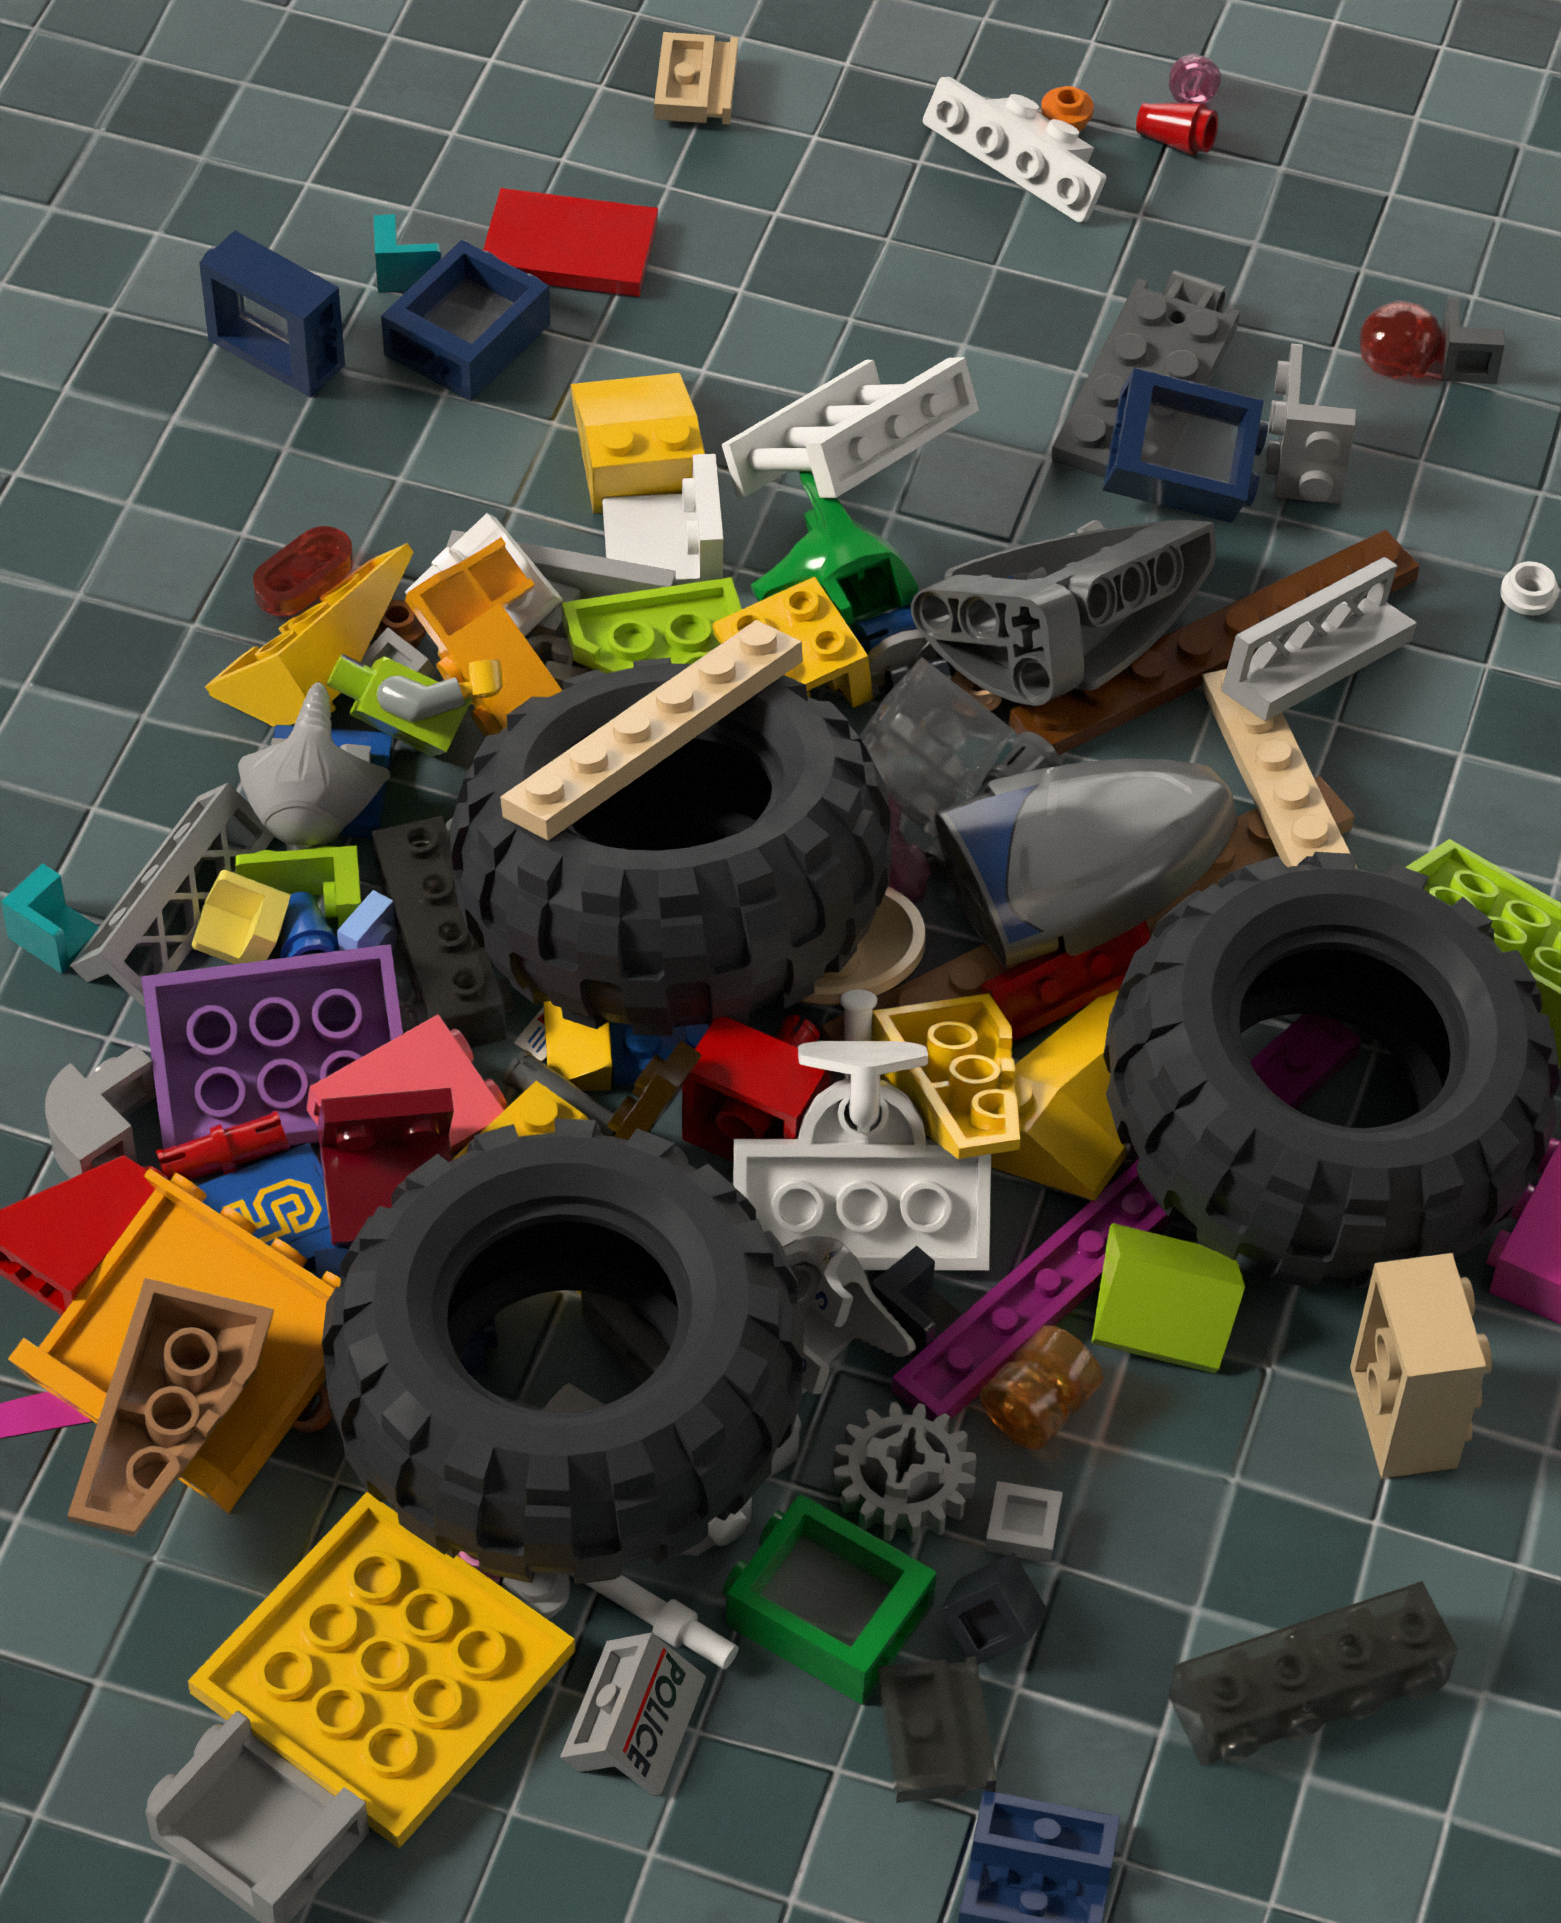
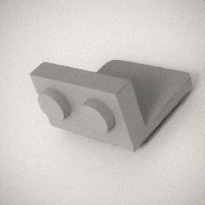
M1291 343L1289 361L1278 360L1274 394L1283 395L1282 401L1272 400L1268 433L1278 435V441L1269 440L1265 474L1276 475L1274 498L1341 504L1355 429L1356 409L1299 404L1303 344Z

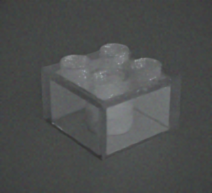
M921 657L886 695L859 737L862 739L872 757V761L885 782L888 802L935 838L938 835L934 819L935 812L973 798L1014 730Z

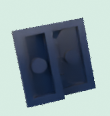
M983 1790L958 1923H1102L1120 1816Z

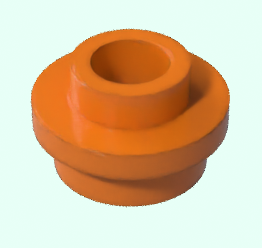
M1063 86L1052 89L1042 99L1041 113L1049 120L1056 119L1066 122L1075 127L1079 132L1086 127L1093 116L1094 103L1092 98L1086 92L1076 87Z

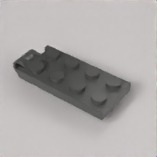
M1174 270L1167 281L1163 294L1148 290V281L1138 278L1052 446V461L1105 478L1120 391L1134 367L1209 386L1237 330L1240 318V311L1230 308L1227 315L1221 313L1226 299L1227 287ZM1150 406L1140 461L1169 468L1193 417Z

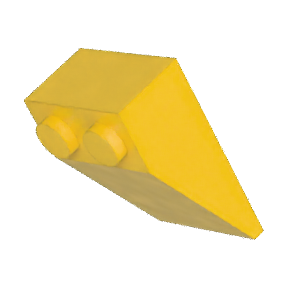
M680 373L570 384L593 514L603 513V499L605 497L682 494V478H693V455L705 453L697 414Z

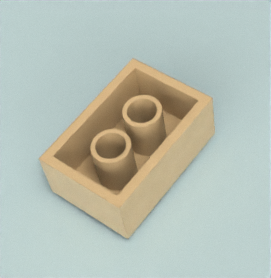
M1453 1253L1374 1264L1350 1369L1381 1479L1458 1468L1465 1442H1469L1472 1439V1416L1474 1409L1480 1408L1482 1405L1481 1384L1484 1374L1491 1372L1492 1355L1487 1336L1484 1333H1476L1472 1319L1475 1312L1473 1288L1467 1277L1460 1278Z

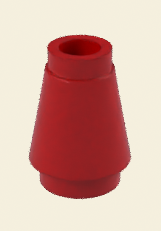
M1143 103L1136 119V131L1138 134L1146 135L1151 139L1192 156H1195L1198 152L1208 153L1213 147L1218 130L1217 112L1207 110V106L1204 103Z

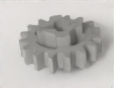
M892 1402L890 1404L889 1417L882 1419L875 1411L869 1409L865 1411L864 1429L848 1424L845 1428L844 1444H839L835 1447L834 1467L836 1468L833 1469V1490L842 1492L841 1510L843 1513H849L860 1509L859 1528L867 1530L877 1522L883 1525V1540L891 1541L897 1529H906L911 1543L918 1542L920 1527L928 1526L931 1531L939 1536L944 1533L945 1515L961 1520L964 1516L965 1499H973L976 1477L973 1476L975 1475L976 1454L966 1452L967 1433L959 1431L949 1435L950 1416L945 1413L938 1416L933 1422L925 1419L926 1409L924 1404L918 1403L912 1415H903L898 1402ZM907 1461H912L908 1472H904L902 1482L897 1483L901 1471H905Z

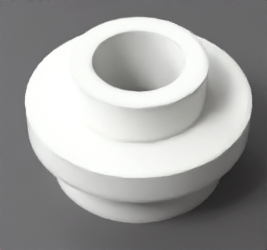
M1530 561L1517 564L1505 575L1501 585V597L1504 603L1512 610L1524 615H1540L1548 612L1555 606L1559 594V587L1553 572L1547 566L1538 562Z

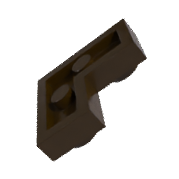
M682 1040L666 1061L655 1054L634 1083L635 1088L631 1094L639 1100L636 1101L628 1095L607 1124V1127L616 1133L614 1137L629 1140L636 1129L650 1133L681 1091L682 1084L702 1054Z

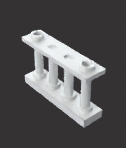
M965 357L947 358L905 384L885 385L880 384L874 360H865L722 444V448L737 497H747L788 471H812L819 498H837L979 411Z

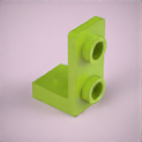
M357 845L343 847L321 846L316 849L277 852L263 850L257 853L239 854L235 857L236 873L238 875L290 895L297 892L324 895L325 917L338 918V928L343 925L361 904Z

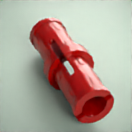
M274 1111L269 1115L224 1130L221 1124L210 1127L211 1134L164 1150H156L163 1174L169 1180L172 1179L175 1173H178L191 1181L222 1170L224 1175L237 1171L235 1167L237 1165L282 1150L287 1151L290 1148L278 1111Z

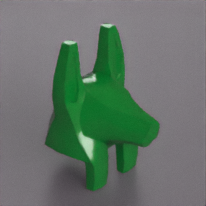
M800 471L801 483L814 508L804 513L808 534L797 542L790 553L773 569L751 584V590L757 601L760 602L815 577L848 627H851L855 622L865 621L893 608H902L912 603L915 594L919 592V588L907 562L898 551L881 536L850 518L837 498H819L812 471Z

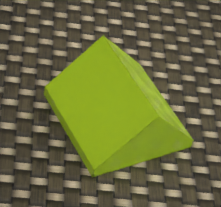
M1112 1223L1108 1233L1091 1344L1216 1374L1220 1368L1245 1289L1237 1257L1235 1260H1231L1225 1255L1200 1244Z

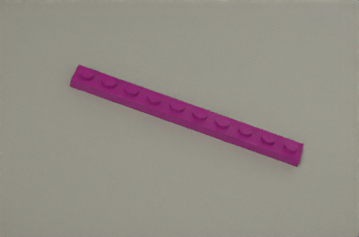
M1302 1014L1252 1058L1250 1063L1256 1074L1270 1091L1287 1105L1297 1109L1359 1054L1362 1039L1335 1018ZM1138 1159L1105 1188L1095 1201L1092 1200L898 1371L892 1377L891 1391L912 1409H915L918 1403L924 1404L926 1409L925 1419L933 1422L944 1413L950 1416L951 1420L1100 1286L1108 1233L1112 1223L1158 1234L1181 1212L1171 1217L1167 1216L1140 1180L1136 1169L1139 1162Z

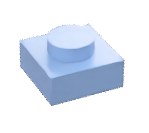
M373 890L337 930L339 951L391 944L393 949L397 939L393 900Z

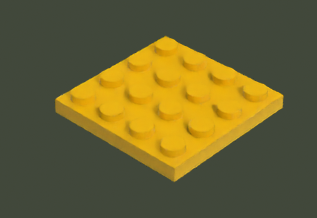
M366 1492L188 1680L191 1695L226 1721L236 1711H240L248 1717L252 1734L258 1740L332 1795L336 1796L345 1787L366 1802L368 1826L400 1849L575 1653V1639L459 1556L452 1558L447 1554L444 1555L399 1524L397 1512Z

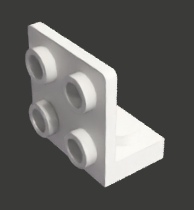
M716 454L693 455V478H682V494L616 496L603 499L606 558L675 570L676 585L723 578V530Z

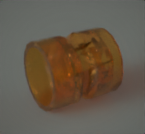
M1043 1326L1016 1352L1015 1362H1008L981 1389L980 1399L991 1421L1006 1436L1028 1449L1040 1450L1066 1425L1069 1413H1075L1081 1409L1102 1386L1103 1374L1093 1354L1080 1340L1058 1327Z

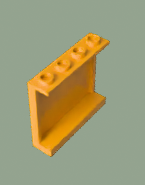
M149 1168L144 1177L155 1188V1191L40 1346L37 1347L23 1338L8 1360L30 1380L97 1424L144 1278L274 1309L273 1319L256 1374L178 1477V1480L229 1514L326 1379L322 1348L326 1303L334 1289L340 1287L341 1278L326 1271L322 1278L319 1279L303 1268L307 1263V1259L287 1243L275 1238L270 1246L253 1236L257 1227L233 1208L225 1205L222 1211L218 1213L202 1203L207 1197L206 1193L182 1175L175 1173L169 1181Z

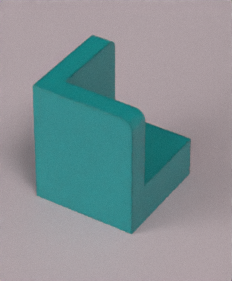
M395 214L373 215L378 293L408 291L441 259V247L437 243L397 245Z
M43 863L1 901L8 938L61 974L70 967L99 928L98 925L66 905L61 875Z

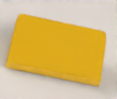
M551 1001L543 1002L547 1066L582 1091L611 1090L612 1058L609 1022L598 1029H594L563 1019L560 1007L554 1006Z

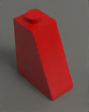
M123 1155L0 1209V1275L62 1316L155 1191V1188L144 1177L149 1168L165 1179H169L158 1169L152 1166L143 1168Z

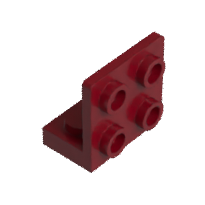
M451 1088L321 1099L317 1128L331 1243L335 1247L351 1246L368 1217H373L379 1206L391 1208V1195L396 1187L405 1180V1177L438 1154L447 1162L452 1161L449 1132L454 1114Z

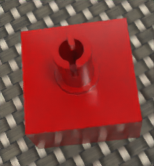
M789 1015L783 1020L776 1036L772 1037L726 1016L714 1019L695 1048L702 1056L682 1084V1140L734 1162V1139H798L805 1111L817 1094L830 1087V1070L799 1064L798 1046L804 1043L818 1042L820 1038L819 1031L815 1025L805 1019L796 1033L794 1029L800 1021V1016Z

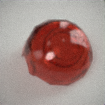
M1404 300L1384 304L1375 309L1366 318L1360 329L1361 357L1375 373L1393 378L1406 375L1422 378L1435 361L1438 363L1442 361V331L1437 317L1424 305Z

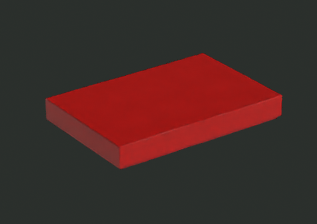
M500 188L483 251L491 252L498 259L527 274L536 276L547 285L640 297L658 225V208Z

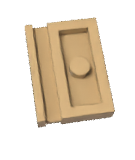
M663 32L654 101V120L707 123V117L722 118V124H730L739 37L731 36L730 42L715 41V35Z

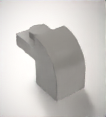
M137 1045L119 1057L107 1059L87 1078L70 1063L51 1082L45 1097V1115L55 1160L70 1179L123 1155L137 1162L132 1127L124 1118L156 1097L152 1060Z

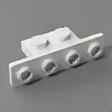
M941 77L923 116V123L1073 220L1079 223L1089 220L1106 182V175L1088 164L1094 147L1078 138L1079 131L1075 127L1060 120H1049L1037 112L1039 106L1034 101L1024 96L1011 94L1009 98L986 100L951 77Z

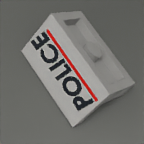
M652 1632L606 1641L560 1758L578 1772L615 1766L649 1794H661L706 1676Z

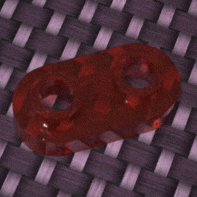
M320 526L305 531L256 569L253 575V587L257 605L265 612L277 616L292 615L303 610L351 572L353 568V550L349 536L338 528Z

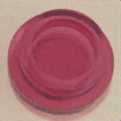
M1196 54L1186 55L1177 60L1171 68L1169 90L1178 103H1205L1216 94L1220 86V71L1216 64L1207 57Z

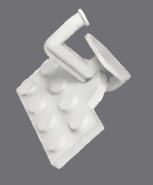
M861 989L843 993L840 1003L844 1007V1041H818L801 1044L798 1046V1059L801 1065L844 1073V1080L836 1082L816 1095L802 1117L798 1139H734L733 1186L756 1209V1220H759L763 1232L771 1231L782 1246L805 1237H832L843 1242L857 1257L863 1270H887L917 1245L935 1260L934 1270H989L991 1154L957 1159L934 1140H926L922 1117L908 1095L887 1081L880 1080L881 1074L927 1065L928 1052L926 1047L911 1042L872 1041V1010L877 1004L876 995ZM847 1103L849 1107L850 1119L855 1125L850 1123L844 1116V1110Z

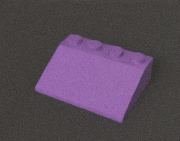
M391 944L141 976L163 1150L211 1134L210 1127L221 1124L224 1130L269 1115L274 1111H278L289 1147L305 1145L307 1143H319L317 1125L306 1110L310 1086L403 1034Z

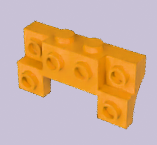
M502 537L465 560L434 574L407 592L405 598L408 606L439 648L437 654L441 661L436 663L444 680L456 677L458 683L470 682L469 663L481 660H499L501 662L503 686L500 692L490 698H473L471 701L475 706V709L470 712L471 716L485 737L499 734V732L507 727V714L531 697H551L563 691L505 610L506 607L532 591L535 584L531 578L527 579L505 548L506 543Z

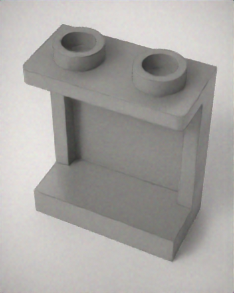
M236 1711L223 1726L215 1724L205 1732L195 1748L194 1757L177 1775L173 1773L168 1774L155 1786L148 1798L145 1810L151 1840L260 1923H289L369 1834L366 1802L345 1787L336 1796L329 1793L258 1740L252 1734L250 1719L240 1711Z

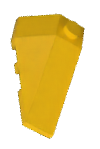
M406 543L370 559L320 597L321 603L311 607L299 616L291 618L278 629L282 633L281 635L275 637L260 649L258 646L252 647L237 658L205 686L210 696L273 727L276 724L290 726L296 723L309 689L313 684L320 682L325 686L330 697L328 702L331 709L329 711L332 713L336 709L332 701L341 692L326 685L329 676L342 653L359 662L362 661L414 553L410 545Z
M1119 990L1097 997L1014 1065V1089L1018 1105L1020 1146L1019 1150L991 1154V1168L1094 1201L1098 1198L1127 1156L1125 1144L1120 1142L1106 1096L1111 1073H1108L1103 1057L1108 1022Z
M990 994L872 1010V1041L911 1042L924 1045L927 1049V1065L881 1074L880 1080L887 1081L908 1095L922 1117L924 1132L928 1137L957 1159L1019 1150L1018 1105L1014 1089L1015 1067L1011 1050L1012 1028Z

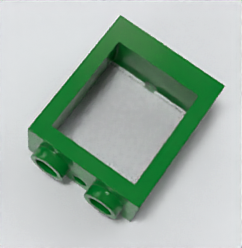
M799 1494L786 1513L778 1510L768 1520L759 1539L761 1547L750 1562L740 1560L728 1575L722 1590V1595L726 1597V1626L863 1705L933 1606L937 1572L804 1495Z

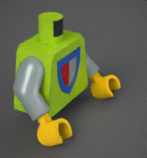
M342 653L326 685L355 699L349 713L350 715L433 757L447 752L469 705L472 704V699L490 698L497 695L503 686L501 662L499 660H481L469 663L470 682L458 683L456 677L438 682L387 657L376 660L372 667H369Z

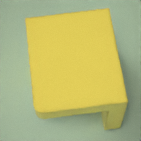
M222 870L205 900L192 941V947L195 950L232 964L267 960L277 943L291 895L233 872Z

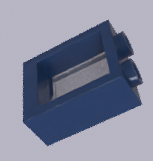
M236 230L219 245L210 248L203 259L199 261L207 334L210 342L310 398L345 366L338 286Z
M461 240L381 315L384 355L472 401L550 325L549 285L542 282L536 276L527 274L498 259L491 252L483 251Z
M1134 367L1120 391L1102 491L1232 523L1244 505L1251 506L1258 490L1260 475L1259 473L1252 472L1254 456L1261 454L1268 432V423L1261 422L1264 400Z

